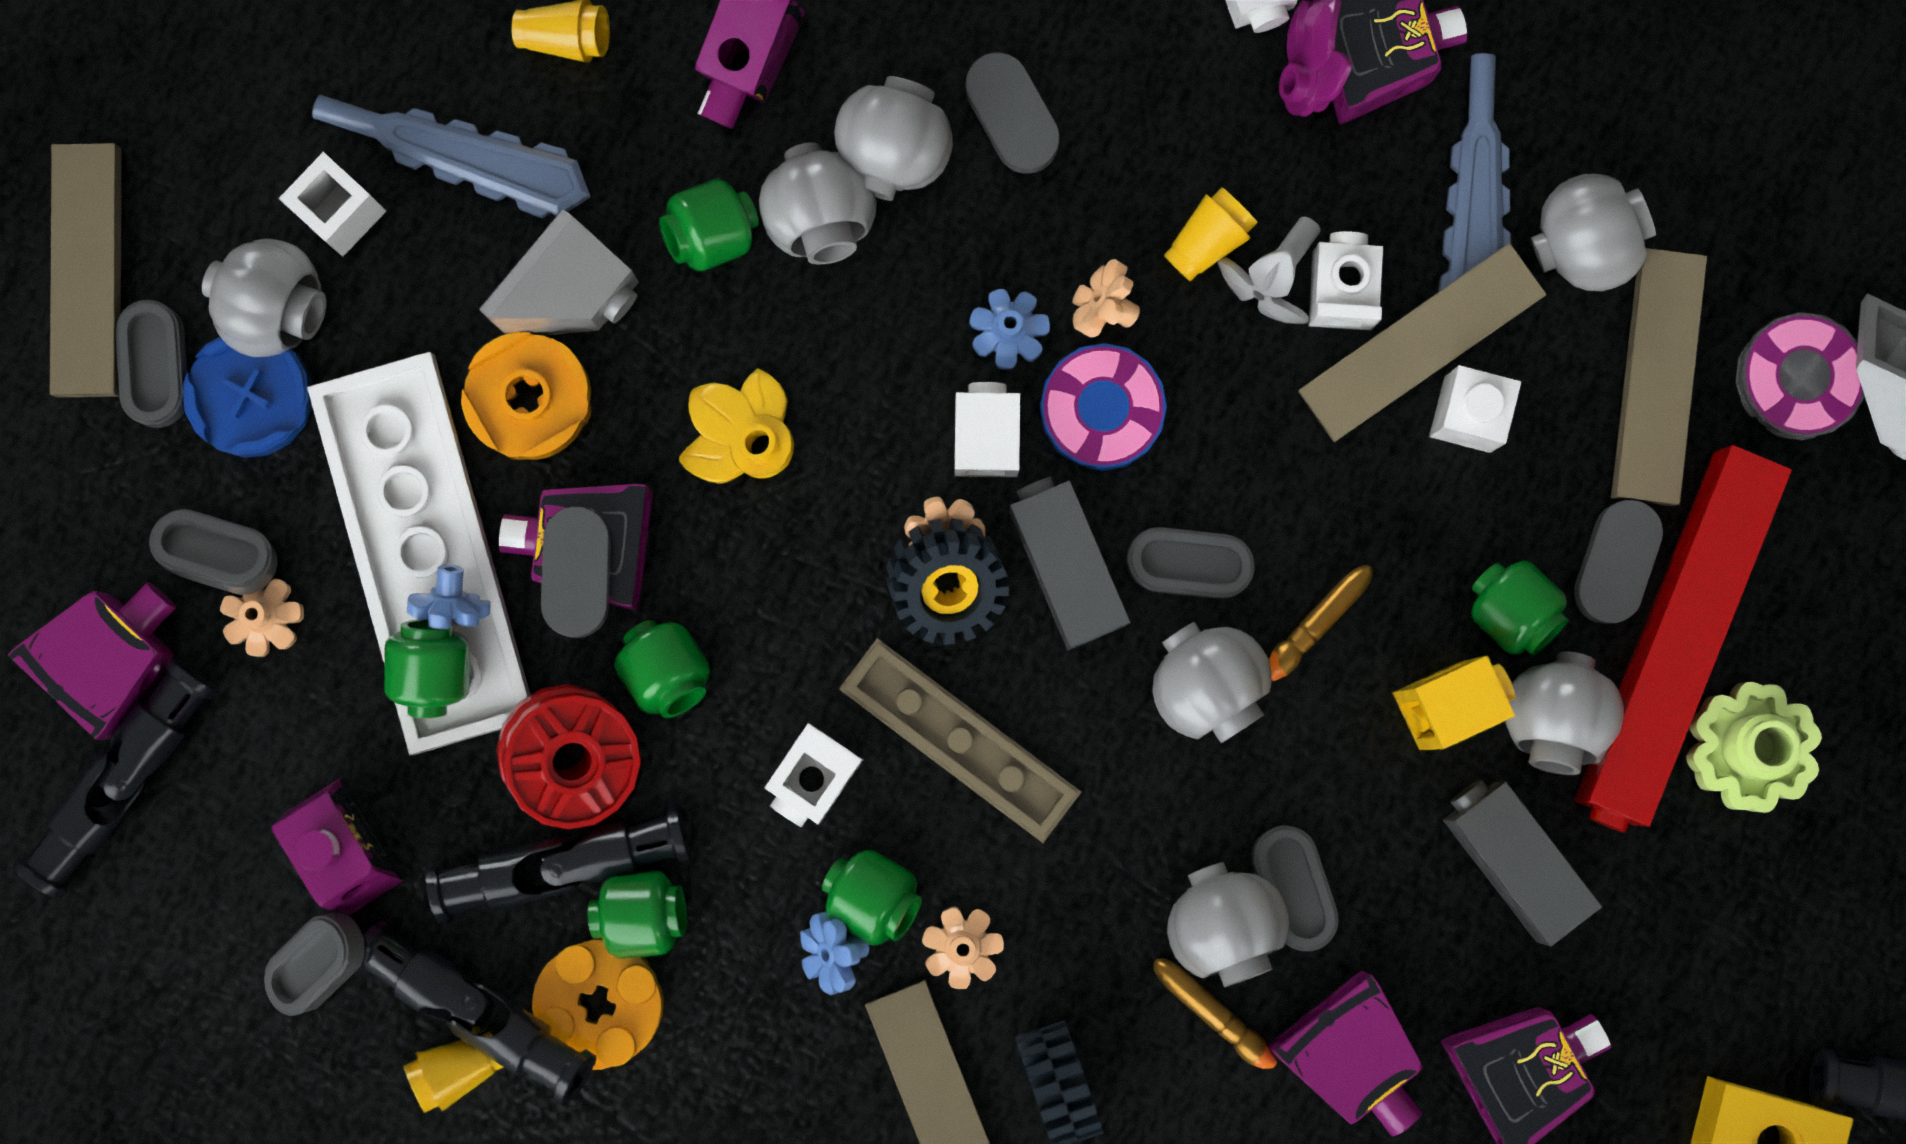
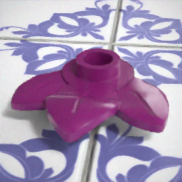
M1303 0L1293 14L1287 36L1288 65L1284 68L1279 82L1280 96L1284 100L1288 112L1292 115L1306 117L1312 112H1322L1330 101H1333L1339 95L1350 74L1353 65L1352 61L1344 53L1335 51V36L1342 4L1341 0H1321L1314 4Z

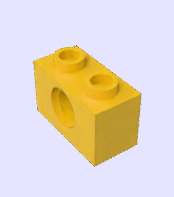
M1488 656L1460 661L1393 692L1419 750L1445 749L1515 717L1509 703L1516 698L1513 685L1500 664L1492 666Z
M1707 1076L1690 1144H1757L1760 1133L1765 1128L1773 1125L1776 1126L1779 1132V1144H1847L1853 1118L1832 1110Z

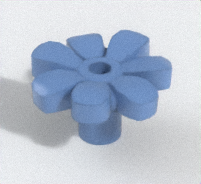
M1004 289L991 292L988 300L991 310L978 307L973 310L970 317L971 327L983 331L972 342L974 350L979 356L983 357L995 351V364L997 368L1002 370H1012L1015 367L1018 353L1028 362L1035 361L1043 350L1035 337L1046 336L1049 333L1050 322L1048 316L1044 314L1032 315L1037 299L1027 292L1020 293L1014 302H1011L1007 291ZM1013 324L1015 327L1007 328L1005 325Z
M441 565L437 568L436 587H432L430 593H413L408 596L407 613L416 619H428V627L449 629L451 628L452 620L462 626L474 627L479 626V619L490 615V601L480 600L479 595L462 591L464 574L462 567Z
M826 912L814 914L809 922L810 928L800 931L802 947L811 953L810 956L802 960L803 970L808 979L819 977L820 988L829 995L850 990L855 984L851 965L858 964L860 958L868 955L869 945L851 934L846 935L847 928L843 921L836 918L830 920Z

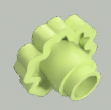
M1754 682L1739 683L1733 687L1729 696L1716 695L1706 698L1700 708V712L1696 713L1692 719L1689 728L1692 735L1699 742L1689 749L1686 755L1687 763L1695 772L1697 785L1706 791H1721L1722 801L1729 809L1762 813L1770 812L1775 808L1778 798L1790 800L1801 798L1807 790L1808 783L1812 782L1818 775V763L1809 752L1816 749L1822 739L1821 732L1817 725L1813 723V716L1808 706L1804 704H1787L1785 692L1778 685H1761Z

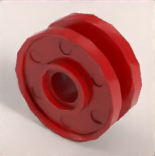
M568 684L540 689L519 702L502 724L496 747L500 776L521 810L544 825L564 829L595 825L616 812L634 789L640 767L637 737L623 714L611 702L594 690ZM568 743L582 745L583 754L577 765L565 770L553 767L554 754L560 747Z

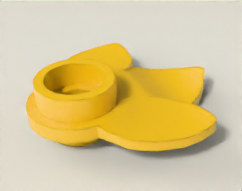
M756 369L743 383L740 391L719 383H709L694 388L689 395V414L694 427L701 435L680 455L679 461L683 467L698 478L719 484L729 482L743 473L754 478L763 479L775 476L783 471L792 458L794 440L791 431L783 423L788 401L781 384L768 373ZM760 436H768L769 445L767 449L761 454H753L752 445L754 441Z

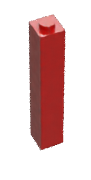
M1734 445L1713 453L1618 689L1624 704V719L1621 731L1601 762L1588 764L1574 801L1592 808L1588 819L1622 833L1626 832L1628 824L1650 827L1792 469Z

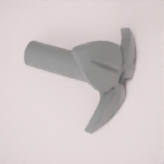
M1300 217L1276 251L1262 256L1251 265L1249 275L1235 262L1226 256L1218 261V265L1228 286L1241 301H1247L1254 297L1259 300V312L1269 318L1289 324L1307 323L1309 316L1300 308L1283 300L1282 297L1289 294L1295 278L1296 265L1319 235L1320 227L1311 218Z

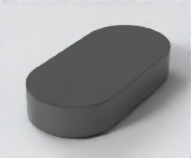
M990 53L980 57L973 63L966 78L967 99L1000 159L1007 167L1016 172L1026 174L1043 170L1053 161L1059 144V131L1050 112L1024 66L1016 58L1005 53Z
M154 300L137 301L129 305L121 313L116 323L115 336L120 402L125 413L134 421L152 428L166 427L175 423L184 414L182 386L188 372L185 329L179 315L168 306Z
M1625 500L1607 507L1597 518L1574 587L1577 607L1589 620L1599 624L1618 623L1630 618L1638 610L1663 536L1661 520L1649 505L1636 500Z
M569 507L556 513L547 523L543 534L542 614L550 628L561 635L571 638H582L595 633L604 624L609 612L611 535L605 521L593 511L583 507Z
M181 509L166 514L155 524L150 534L149 546L151 553L167 572L234 594L247 595L258 592L269 584L277 570V554L270 542L259 531L193 510Z
M1163 527L1151 528L1139 534L1131 543L1126 557L1127 569L1131 578L1143 589L1152 592L1214 599H1226L1242 592L1251 582L1255 566L1253 555L1248 546L1234 536Z
M1278 825L1265 830L1259 835L1253 845L1251 860L1255 874L1268 880L1280 892L1289 912V930L1285 944L1299 951L1318 950L1328 944L1334 937L1338 927V912L1315 843L1307 833L1297 827Z
M341 912L314 917L269 960L264 976L265 990L269 1000L278 1011L285 1015L294 1016L315 1010L359 969L364 958L365 946L362 932L357 923L350 916Z

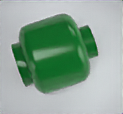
M719 178L673 195L667 202L666 215L660 217L659 220L661 234L671 257L678 264L686 262L688 266L699 272L706 271L748 253L752 243L751 229L757 227L759 223L755 206L749 195L745 191L737 193L729 183Z
M1522 560L1511 564L1507 568L1497 562L1489 567L1472 587L1478 598L1472 607L1471 618L1505 652L1511 655H1517L1526 650L1533 656L1538 654L1558 636L1569 621L1563 615L1567 605L1566 596L1529 561Z
M428 619L411 620L401 623V631L390 636L384 646L386 696L399 705L407 706V714L411 717L437 718L446 715L448 705L463 700L469 693V643L467 638L453 631V623H451V628L449 629L428 627Z
M648 620L636 625L623 637L625 646L618 653L614 665L618 677L640 711L652 715L661 714L664 718H672L690 710L703 699L706 694L704 686L710 676L709 664L689 631L683 625L674 622L657 624L654 620Z
M871 849L858 852L849 861L839 858L828 871L822 885V890L828 894L826 903L827 917L830 920L836 918L843 921L848 933L871 946L883 944L888 939L893 941L900 940L913 924L922 903L921 896L916 894L917 882L914 875L909 870Z
M661 871L638 872L607 878L601 887L599 899L590 900L588 905V924L591 936L593 938H602L608 953L618 959L667 954L674 947L676 938L685 936L687 930V907L682 887L680 885H672L670 879Z

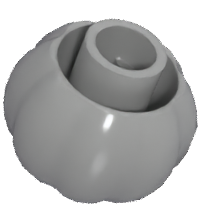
M888 76L884 86L866 85L849 96L840 108L834 131L835 144L840 157L864 175L866 189L874 191L875 197L889 201L893 200L896 191L920 189L934 182L944 171L953 147L952 131L947 116L940 107L932 104L935 93L919 83L900 77Z
M813 142L802 143L790 148L784 154L785 162L767 176L761 187L759 209L767 235L785 253L795 257H807L808 261L812 264H830L847 258L857 249L856 242L864 238L872 227L877 205L875 192L865 188L864 175L844 161L838 152L822 151L820 145Z
M1582 174L1563 182L1548 196L1542 208L1541 233L1530 237L1543 272L1555 269L1558 274L1574 287L1586 291L1601 292L1625 284L1637 274L1647 258L1644 240L1656 236V230L1648 206L1638 188L1625 193L1621 183L1615 178L1600 174Z
M260 239L242 244L231 250L223 262L214 261L206 270L202 281V293L205 297L209 298V314L218 335L230 348L250 357H270L297 347L303 339L309 340L317 333L325 316L327 299L325 293L321 292V284L315 267L302 250L286 241Z
M1192 622L1162 642L1168 654L1164 656L1154 675L1153 696L1160 715L1171 728L1194 739H1199L1213 731L1220 743H1223L1264 716L1256 701L1270 692L1271 668L1268 657L1253 637L1241 630L1230 627L1205 629L1201 632L1196 623Z
M1576 652L1557 653L1556 662L1530 667L1513 681L1512 685L1516 698L1509 703L1515 717L1506 720L1505 724L1517 748L1530 754L1529 764L1533 767L1555 774H1580L1582 765L1601 762L1609 747L1620 733L1624 719V704L1621 693L1612 680L1594 669L1596 661L1592 657Z
M1224 862L1208 866L1188 875L1192 887L1187 889L1173 905L1167 926L1169 944L1178 962L1189 972L1200 978L1219 974L1224 987L1240 983L1272 970L1273 968L1267 955L1284 947L1289 930V912L1280 892L1268 880L1256 874L1228 873Z

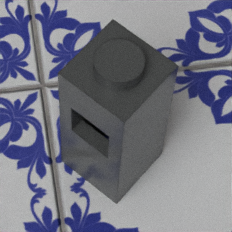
M1048 477L1016 491L1020 501L1010 505L1009 513L1067 650L1127 626L1130 623L1070 480L1055 486L1052 477Z
M1482 779L1469 785L1451 800V804L1456 810L1443 819L1444 823L1537 943L1547 946L1554 945L1602 908L1507 782H1491L1486 786Z

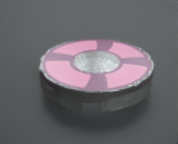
M1799 312L1772 320L1752 336L1750 342L1745 345L1738 357L1736 385L1743 407L1752 418L1756 417L1761 424L1767 427L1765 428L1766 430L1778 437L1806 440L1835 431L1854 416L1865 397L1856 371L1857 341L1845 327L1823 315Z

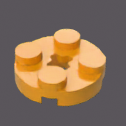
M513 332L502 335L482 347L473 357L468 367L470 372L465 379V390L462 389L461 397L465 419L480 441L489 448L513 460H538L559 453L578 437L582 427L587 424L591 416V387L587 373L572 351L564 344L552 338L550 339L544 335H533L529 332ZM525 380L531 387L541 384L543 394L537 399L539 407L536 410L529 412L524 407L515 410L512 408L510 401L518 395L515 385L519 381Z
M595 938L569 946L549 961L538 977L532 999L533 1015L551 1026V1035L578 1052L587 1049L597 1055L596 1063L592 1070H602L623 1065L644 1049L653 1039L659 1028L664 1008L661 986L658 984L656 974L651 969L650 963L646 958H615L606 950L602 938ZM597 986H603L609 989L607 1000L616 1004L613 1015L603 1014L598 1022L587 1017L588 1008L581 1005V998L583 994L592 995Z

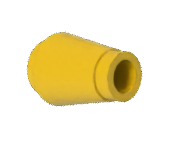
M576 0L528 10H516L512 19L513 42L516 48H525L531 51L588 63L592 57L605 56L608 50L610 38L608 13L603 5H592L590 0Z
M1221 187L1212 198L1207 194L1204 196L1172 243V247L1164 254V257L1191 282L1198 273L1201 274L1251 239L1247 233L1257 224V221L1229 192Z
M489 1031L481 1036L492 1037V1034ZM463 1040L416 1052L417 1059L403 1066L411 1088L424 1113L438 1106L443 1112L495 1074V1071L503 1068V1066Z

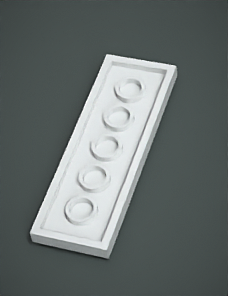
M427 352L307 387L383 662L386 640L401 631V623L419 620L407 613L408 596L413 593H430L431 588L436 587L437 568L439 566L456 565L464 569L462 591L477 594L480 596V600L490 601V615L479 619V626H462L452 620L453 631L465 636L469 643L468 695L463 700L448 705L447 714L437 718L411 717L407 714V706L395 703L409 755H416L501 730L502 724L516 705L530 696V691L435 355Z

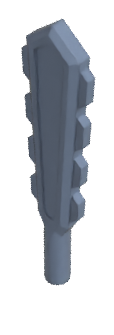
M1480 53L1471 56L1469 122L1461 134V141L1451 148L1450 168L1457 173V183L1449 187L1447 192L1446 210L1454 217L1453 226L1444 231L1442 255L1449 260V270L1440 277L1439 292L1509 243L1511 244V233L1502 227V217L1510 211V190L1501 183V174L1509 169V148L1501 142L1500 131L1494 121L1496 56L1493 54Z
M319 95L314 103L312 112L314 119L377 139L387 150L393 152L397 163L415 170L424 164L433 168L434 175L438 179L454 185L464 180L473 183L477 194L496 201L510 197L516 200L520 210L537 217L544 218L549 214L558 216L563 209L568 212L591 198L577 160L568 158L565 149L540 143L534 148L525 147L518 136L500 131H495L489 136L480 135L474 124L456 119L447 125L439 124L433 113L415 108L406 114L394 112L381 115L323 95Z

